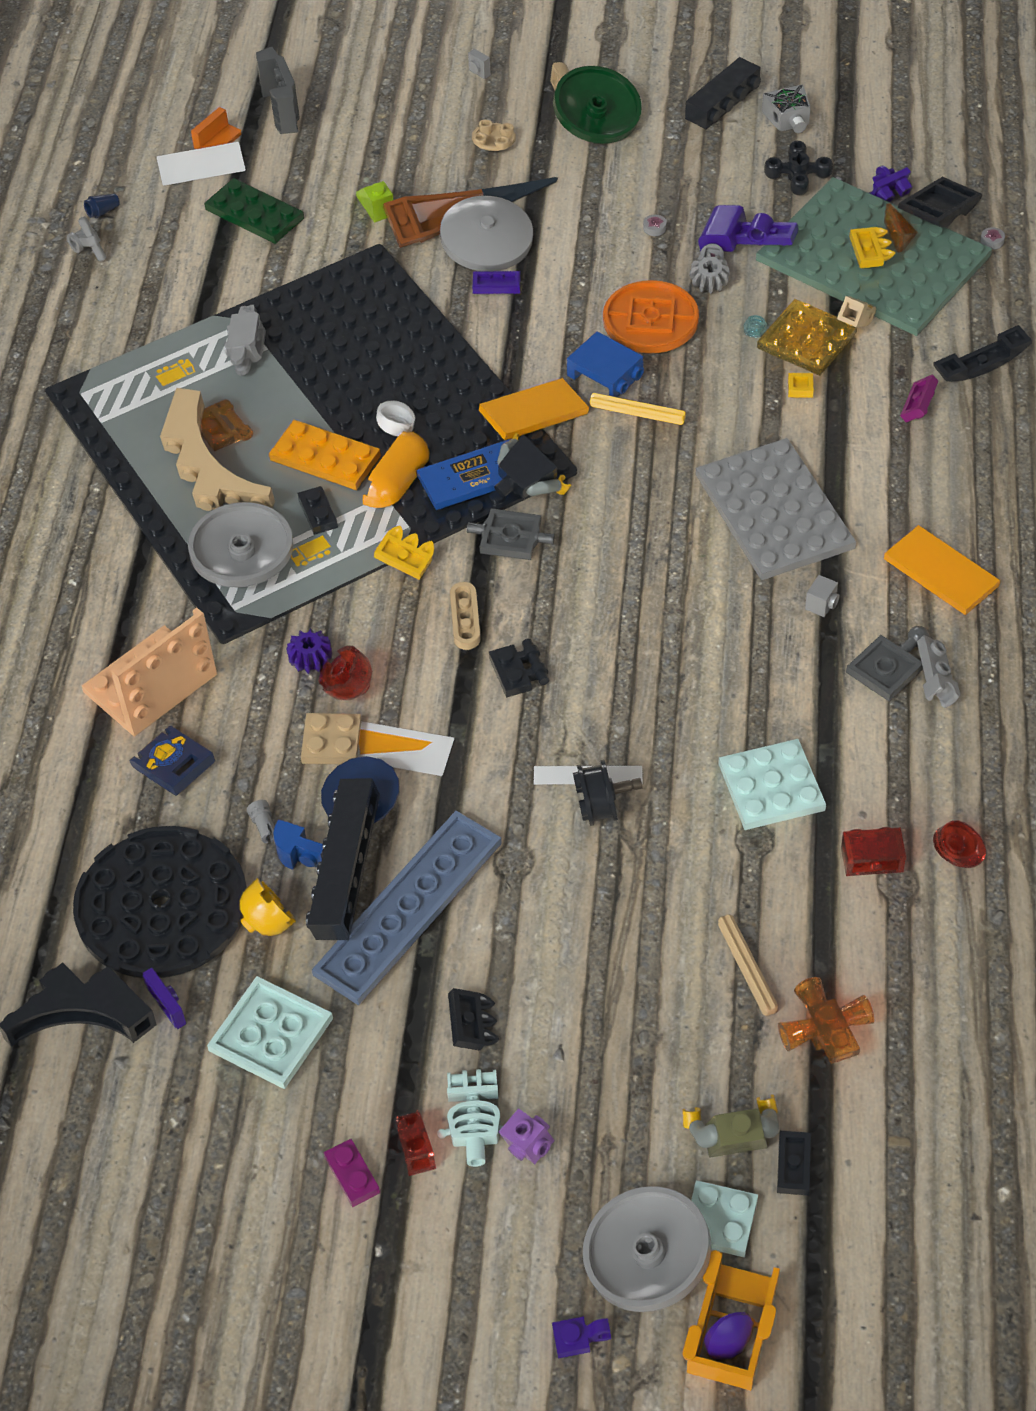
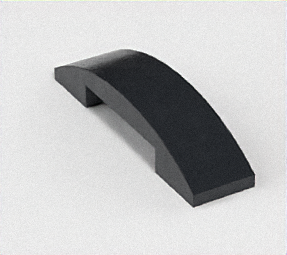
M1017 325L999 333L997 341L960 358L955 353L933 362V366L947 382L972 379L1006 364L1032 344V340Z

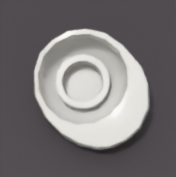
M386 401L378 406L376 419L380 428L386 433L398 437L403 431H413L415 415L409 406L399 401Z

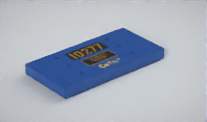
M510 439L418 469L417 476L435 510L495 491L494 486L502 480L498 474L499 465L497 460L502 444Z

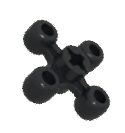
M797 140L789 145V162L783 163L777 157L768 158L765 162L764 173L770 179H777L783 173L788 174L792 193L804 195L809 188L808 174L815 173L819 178H828L832 174L833 162L828 157H820L816 162H809L810 158L806 154V144Z

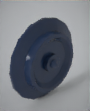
M368 756L352 758L338 765L327 776L321 790V804L328 817L333 812L334 791L338 790L340 779H373L380 793L374 823L383 819L393 809L400 794L399 778L394 769L379 758Z

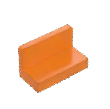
M218 107L191 130L194 149L232 143L242 135L241 129L228 124L226 109Z

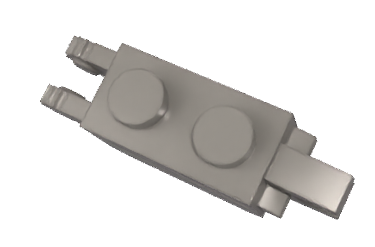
M254 305L241 306L238 314L231 315L230 325L227 326L228 339L224 343L225 353L227 356H230L231 363L236 367V374L240 376L248 374L251 363L259 361L263 354L266 330Z

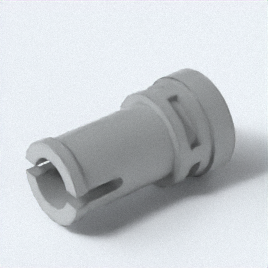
M266 800L254 801L247 807V813L252 822L256 824L262 842L268 843L267 836L270 842H273L275 825L271 818L270 806Z

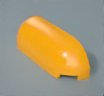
M403 431L371 472L368 480L372 481L368 494H363V505L383 508L393 505L401 499L417 477V470L423 468L429 459L428 446L420 435L415 432Z

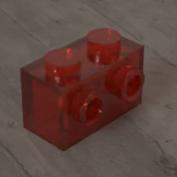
M882 827L871 830L853 829L843 832L841 851L846 876L904 872L906 852L901 827Z

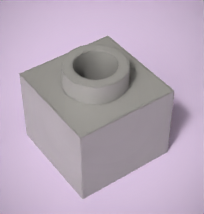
M818 575L807 592L805 610L825 617L830 608L834 609L839 601L840 595L837 594L838 582Z

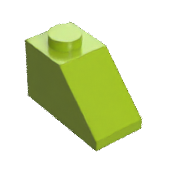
M384 181L364 187L356 192V197L374 223L387 219L383 204L394 199L392 192Z

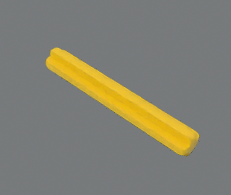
M592 393L590 397V406L593 408L677 425H683L686 419V412L684 410L599 393Z

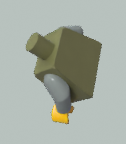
M772 1094L771 1098L766 1100H760V1097L756 1099L758 1109L718 1114L713 1116L705 1125L701 1121V1109L699 1107H695V1111L682 1109L683 1127L690 1130L700 1147L707 1148L709 1158L768 1148L766 1138L776 1136L779 1131L775 1096Z

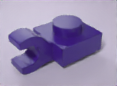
M584 1316L552 1322L558 1359L590 1353L589 1343L611 1339L608 1318L593 1321L589 1325H585Z

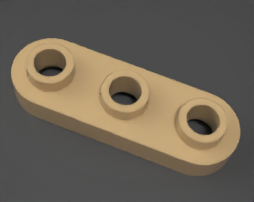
M459 582L450 589L454 643L460 649L470 650L477 647L480 643L476 588L471 583Z

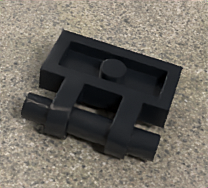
M529 638L522 642L523 651L517 652L514 644L489 651V659L506 698L532 691L531 681L538 680L540 685H546L549 682L547 676L548 669L539 658L540 651ZM530 662L532 667L525 670L523 664Z

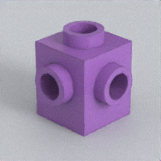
M519 1108L499 1131V1134L509 1145L508 1150L517 1159L522 1161L524 1158H527L533 1164H536L541 1157L548 1153L551 1144L555 1141L547 1131L550 1126L537 1115L531 1118Z

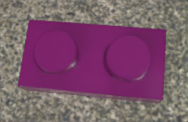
M933 374L913 383L900 415L905 422L920 419L928 412V406L939 382Z
M352 1139L323 1152L329 1167L352 1208L380 1194L378 1184Z

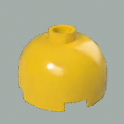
M258 878L242 893L240 911L244 917L240 921L250 933L256 930L264 936L279 935L291 927L296 920L290 910L286 913L283 911L285 908L280 902L281 899L265 882H261Z

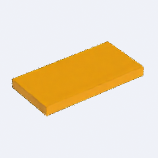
M563 378L481 403L479 411L504 440L512 439L515 433L521 436L588 414L589 406Z
M919 525L884 553V560L964 615L968 614L998 588L1000 584L998 578Z

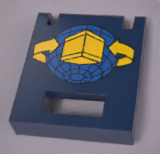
M168 726L165 729L166 734L161 732L137 753L139 759L134 756L129 761L134 769L177 796L216 761L213 752L174 727ZM191 758L194 759L195 763L180 776L175 774Z

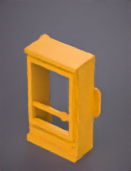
M713 1250L711 1251L708 1267L703 1275V1281L708 1285L697 1325L690 1326L683 1348V1357L688 1360L687 1373L751 1391L763 1341L770 1337L776 1315L773 1301L778 1286L780 1268L774 1267L772 1276L768 1277L722 1265L723 1253ZM716 1295L763 1308L760 1322H756L751 1318L754 1323L753 1328H758L748 1370L700 1357L710 1316L722 1318L728 1315L712 1310Z

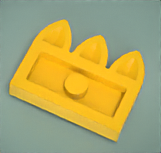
M879 227L850 230L849 237L860 268L883 266L885 261L896 254L894 251L886 249L892 241L882 238L888 233V230Z
M396 526L390 529L376 548L374 558L420 580L432 561L434 553L433 542H426L417 548L418 535L416 533L408 535L401 540L403 536L402 527Z

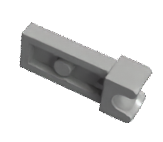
M924 635L917 641L926 679V683L923 685L925 697L928 701H931L933 696L936 695L940 700L941 706L947 708L960 696L958 683L952 679L944 644L939 640H934Z

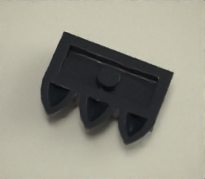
M453 988L448 993L453 1046L480 1051L484 1046L497 1043L499 1038L493 1032L484 1029L495 1025L497 1020L489 1013L482 1011L492 1008L495 1002L485 994Z

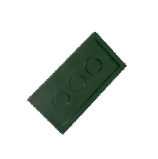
M235 178L231 179L204 203L205 210L274 244L304 219L303 211Z

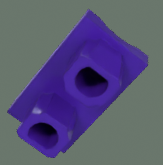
M884 165L877 167L876 175L872 178L874 182L873 191L869 193L888 202L893 201L895 198V194L892 191L896 189L900 197L908 195L913 188L908 179L911 171L908 167L898 172H895L893 168L888 169Z

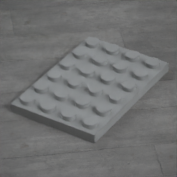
M788 438L696 468L697 478L761 581L855 549V539Z

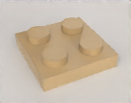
M306 713L301 752L302 764H342L352 758H357L362 721L361 714Z

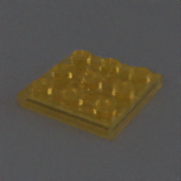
M794 299L757 341V348L821 376L857 333V327L838 320V317Z

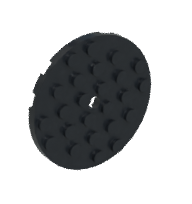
M159 826L130 833L127 835V839L114 846L111 843L94 857L95 862L87 872L82 873L73 900V915L79 936L84 946L96 960L104 966H109L112 970L124 975L143 978V972L150 968H153L159 978L172 977L192 971L220 954L230 944L242 925L240 920L244 916L240 911V898L247 885L241 865L231 854L230 849L215 837L211 839L202 835L196 829L180 826ZM158 897L168 898L161 907L153 903Z

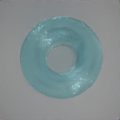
M758 315L748 317L743 325L744 333L754 338L765 335L768 328L765 319Z

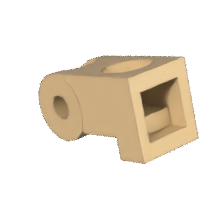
M846 296L837 319L854 327H866L872 322L876 313V307L859 299Z

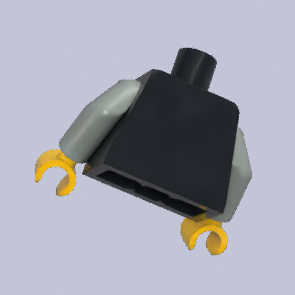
M515 433L513 439L502 444L497 460L499 465L498 474L502 480L494 486L501 497L505 498L513 490L522 498L529 495L537 496L553 492L564 495L572 486L571 484L563 483L566 478L564 475H560L558 479H555L557 477V466L526 436L522 435L519 438L520 435Z

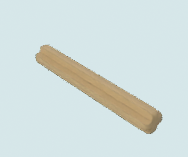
M732 915L721 916L718 919V926L762 1014L765 1016L775 1014L778 1011V1004Z

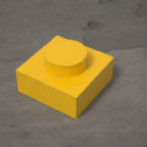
M788 373V397L813 398V373Z

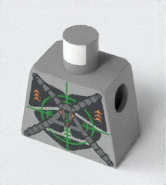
M803 84L763 93L762 112L779 131L793 129L795 133H801L809 124L810 104Z

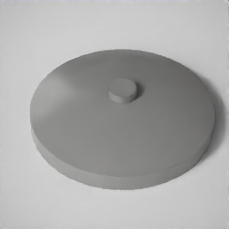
M475 196L456 203L445 213L441 221L440 240L447 255L458 264L476 271H500L516 265L526 257L532 246L533 226L528 215L513 202L494 196Z
M232 503L210 511L195 524L189 536L188 550L193 567L206 580L226 587H247L267 581L286 566L292 555L293 538L288 522L276 510L257 503Z
M656 1186L635 1188L610 1200L591 1221L583 1243L584 1267L595 1289L611 1304L634 1312L656 1311L682 1300L701 1281L711 1256V1235L698 1207L683 1194L669 1188Z

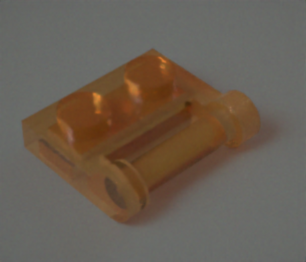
M227 399L206 407L203 411L201 421L202 436L214 452L239 440L247 441L254 434L251 427L245 425L233 410L234 406ZM220 415L226 416L236 429L231 430Z

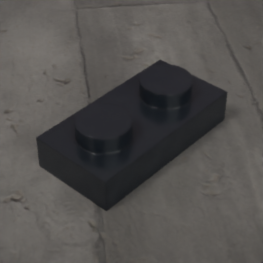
M322 486L297 493L300 505L314 535L338 528L337 519Z
M780 1130L777 1193L809 1196L811 1133Z

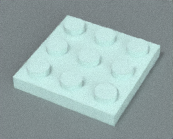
M799 739L719 757V767L744 830L822 812L826 809V803Z
M256 976L207 1047L209 1052L285 1089L333 1020L331 1012Z

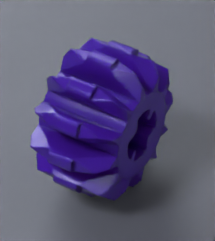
M310 628L306 633L300 630L299 636H291L286 650L291 666H295L298 672L305 669L309 674L313 669L320 672L321 666L328 667L329 659L332 658L333 652L328 636H324L321 630L314 633Z

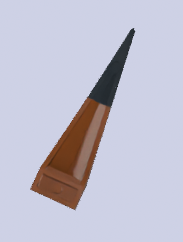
M552 177L461 192L405 196L384 203L383 209L398 245L402 248L417 242L422 243L440 235L441 221L445 213L453 205L464 199L475 196H494L513 202L556 183L558 178Z

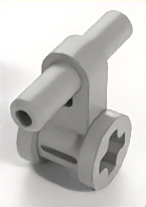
M81 217L78 220L81 230L67 235L70 247L76 253L83 251V247L91 246L97 260H105L106 255L99 243L101 240L97 232L91 227L87 217Z

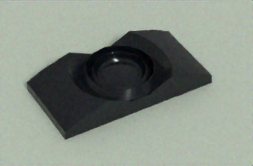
M942 176L899 202L898 208L936 226L948 228L957 216L961 214L966 216L976 206L982 197V193Z

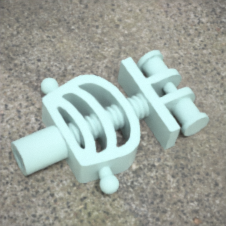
M476 1069V1076H468L467 1070H462L463 1074L447 1073L448 1102H466H461L449 1110L447 1114L449 1129H439L437 1136L443 1139L450 1135L454 1147L466 1146L467 1164L469 1166H482L485 1164V1145L497 1144L499 1141V1131L503 1127L498 1107L490 1102L480 1101L498 1099L496 1070H493V1072H481V1069ZM477 1082V1086H468V1083Z

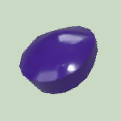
M745 1312L728 1314L720 1318L709 1329L704 1338V1344L710 1358L722 1361L731 1359L743 1352L753 1332L754 1323L749 1314Z

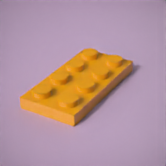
M297 420L292 421L269 453L270 461L356 491L381 456L379 448Z

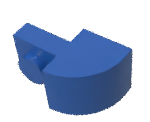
M282 820L277 821L273 835L277 855L281 863L291 870L294 869L298 861L307 867H317L318 863L322 861V844L306 839L304 827Z

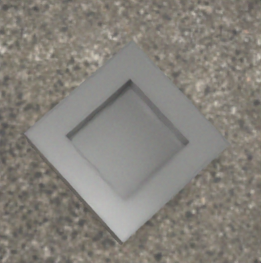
M476 49L468 52L469 70L483 79L488 78L491 75L490 57Z

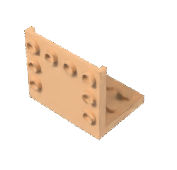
M195 608L193 616L173 631L165 625L84 683L82 685L83 692L135 737L217 675L204 613Z

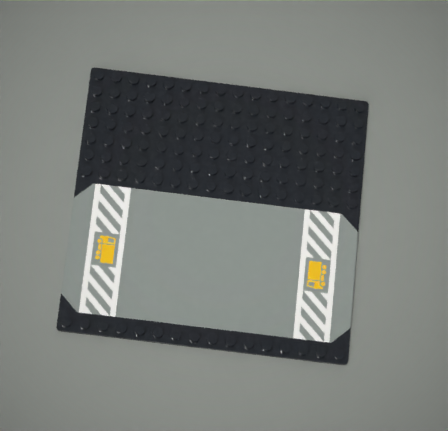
M376 244L45 389L47 397L195 608L204 613L206 624L221 644L235 640L388 566V564L374 558V552L386 533L396 526L402 527L403 536L401 540L408 535L416 533L418 535L417 548H419L426 542L432 541L434 544L467 528L468 522L478 523L488 518L491 508L505 510L532 497L529 495L522 498L513 490L503 498L495 490L435 510L417 476L401 499L393 505L383 508L363 505V494H368L372 481L368 480L371 472L397 439V436L386 433L378 425L376 415L378 406L381 403L399 401L409 406L413 411L415 424L412 432L420 435L429 449V459L424 466L427 467L505 441L480 413L479 405L512 394L382 244ZM254 305L266 330L263 354L259 361L251 363L248 374L240 376L236 374V367L231 363L230 356H227L225 353L224 343L228 339L227 326L230 325L231 315L238 314L241 306ZM176 388L201 392L205 405L201 421L202 440L208 451L220 465L234 475L255 484L271 487L275 499L273 509L286 519L291 528L293 538L292 555L286 566L267 581L247 587L221 586L203 578L191 563L188 550L190 533L195 524L210 511L196 507L192 495L196 481L188 482L180 479L176 466L179 454L165 451L160 438ZM297 420L379 448L381 456L356 491L270 461L269 453L292 421ZM543 428L524 434L557 466V477L555 479H558L560 475H564L566 477L565 480L577 475V467ZM322 486L337 519L338 528L314 535L300 505L297 493Z

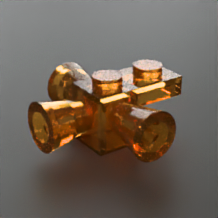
M811 977L800 982L795 987L794 993L807 1008L806 1019L778 1023L779 1035L785 1049L789 1052L811 1039L816 1050L824 1049L831 1064L859 1055L860 1047L849 1026L874 1023V1013L868 998L865 995H861L840 1008L835 998L826 1000L821 978Z

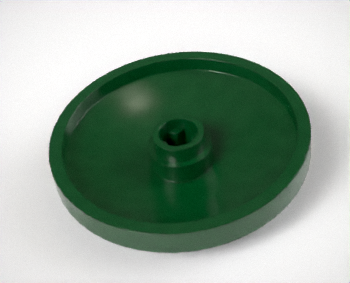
M582 66L569 71L558 82L553 97L554 111L562 126L574 136L598 144L614 143L629 136L636 128L642 111L641 99L634 85L620 73L601 66Z

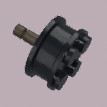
M604 759L600 760V765L583 768L581 764L577 765L578 772L573 773L577 794L583 793L584 797L583 800H579L583 821L589 820L590 826H594L595 821L612 818L613 821H617L614 803L616 800L615 795L643 789L641 778L613 783L612 778L608 776Z

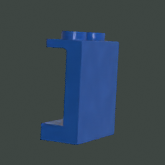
M598 331L567 358L568 377L575 380L583 374L609 389V396L614 397L624 394L628 387L639 380L644 373L642 355Z

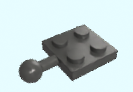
M923 626L912 627L908 632V639L900 647L880 635L847 665L846 673L887 701H890L923 670L922 661L909 652L918 647L917 641L922 636L929 637L928 630Z

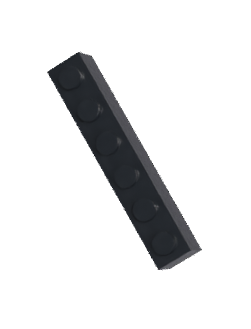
M372 778L340 779L338 790L334 791V808L332 814H329L328 817L329 830L327 837L323 839L322 861L317 865L318 879L316 886L312 888L311 910L306 914V926L310 929L315 940H349L380 797V793Z

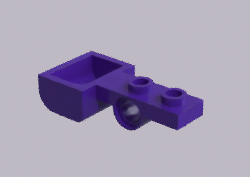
M718 205L713 208L698 240L700 251L708 244H717L722 248L723 252H733L737 244L792 245L799 229L797 223L774 222L771 216L765 213H758L754 216L752 222H747L742 206Z

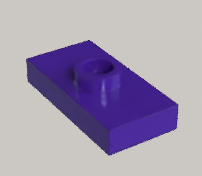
M520 271L473 272V294H520Z
M153 968L143 972L147 990L172 1025L177 1029L186 1025L183 1010L177 1003L179 998L171 985L166 987Z

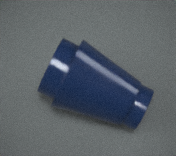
M115 193L89 196L87 200H84V209L90 218H99L120 205L119 198Z

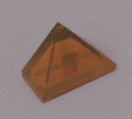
M891 203L886 204L884 223L897 253L903 252L918 232Z

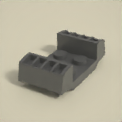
M273 47L256 52L261 93L263 98L271 97L274 124L280 134L299 132L297 121L300 119L296 87L284 57L278 55Z

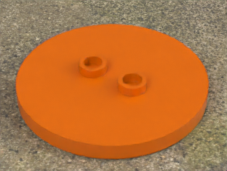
M647 280L623 286L608 298L603 309V325L609 337L627 348L640 353H661L682 346L695 334L699 323V309L694 298L681 287L663 281Z

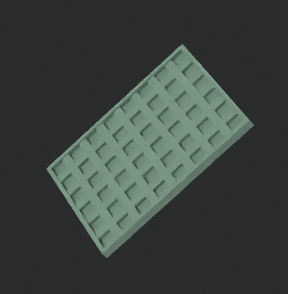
M832 177L788 221L798 224L799 231L793 244L785 246L764 245L756 253V261L843 302L846 296H850L876 307L875 317L918 336L989 259L992 254V248L948 228L936 226L899 209L898 206ZM870 227L888 230V233L882 238L892 241L886 249L892 250L896 254L885 261L883 266L860 268L849 237L850 230Z

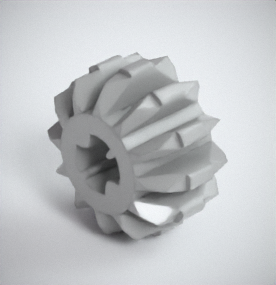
M708 253L707 257L699 255L697 261H693L689 276L693 287H699L700 292L706 289L711 294L713 289L720 292L722 286L727 285L730 269L727 266L726 259L720 260L719 254L711 257V254Z

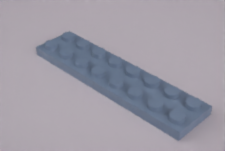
M455 811L352 924L349 940H338L313 967V976L359 1006L502 844L501 837L460 812Z

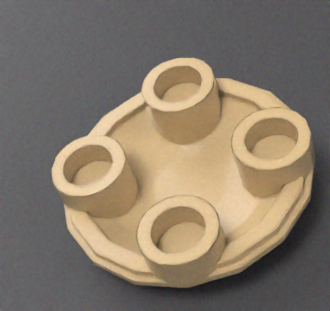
M481 120L479 127L472 132L474 144L488 151L507 149L513 145L516 139L514 126L511 123L500 124L492 123L490 120Z

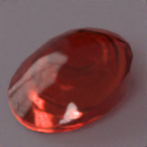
M959 820L950 821L938 828L934 833L933 843L936 851L952 865L962 868H973L984 861L986 855L984 841L967 823Z

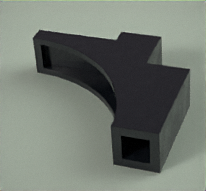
M62 962L56 968L47 971L44 977L39 980L43 989L40 993L34 994L28 999L27 1003L15 1012L5 1016L3 1021L0 1022V1031L4 1040L12 1047L20 1040L43 1029L65 1024H91L116 1031L135 1043L157 1024L152 1009L109 966L101 972L93 974L89 981L84 984Z

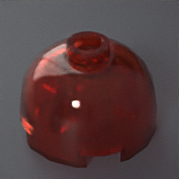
M353 645L340 648L336 651L340 655L332 663L327 661L323 666L319 676V684L323 686L322 690L337 700L350 701L368 691L373 671L369 659Z

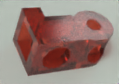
M420 1111L396 1117L395 1121L408 1175L411 1176L436 1169L433 1149Z

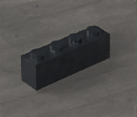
M741 57L737 58L686 101L685 119L707 130L724 114L731 111L737 103L744 100L749 93L759 87L761 83V67Z

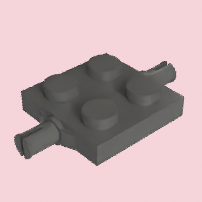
M491 508L489 516L483 524L470 522L467 524V533L482 535L480 553L531 560L534 548L538 542L553 545L555 534L540 532L541 515Z

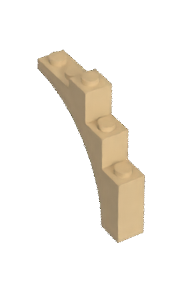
M176 388L160 438L165 451L179 454L176 466L180 479L188 482L196 481L192 492L196 507L211 511L223 506V503L250 502L262 504L273 509L275 499L271 487L255 484L234 475L220 465L208 451L202 440L201 421L205 405L201 392Z

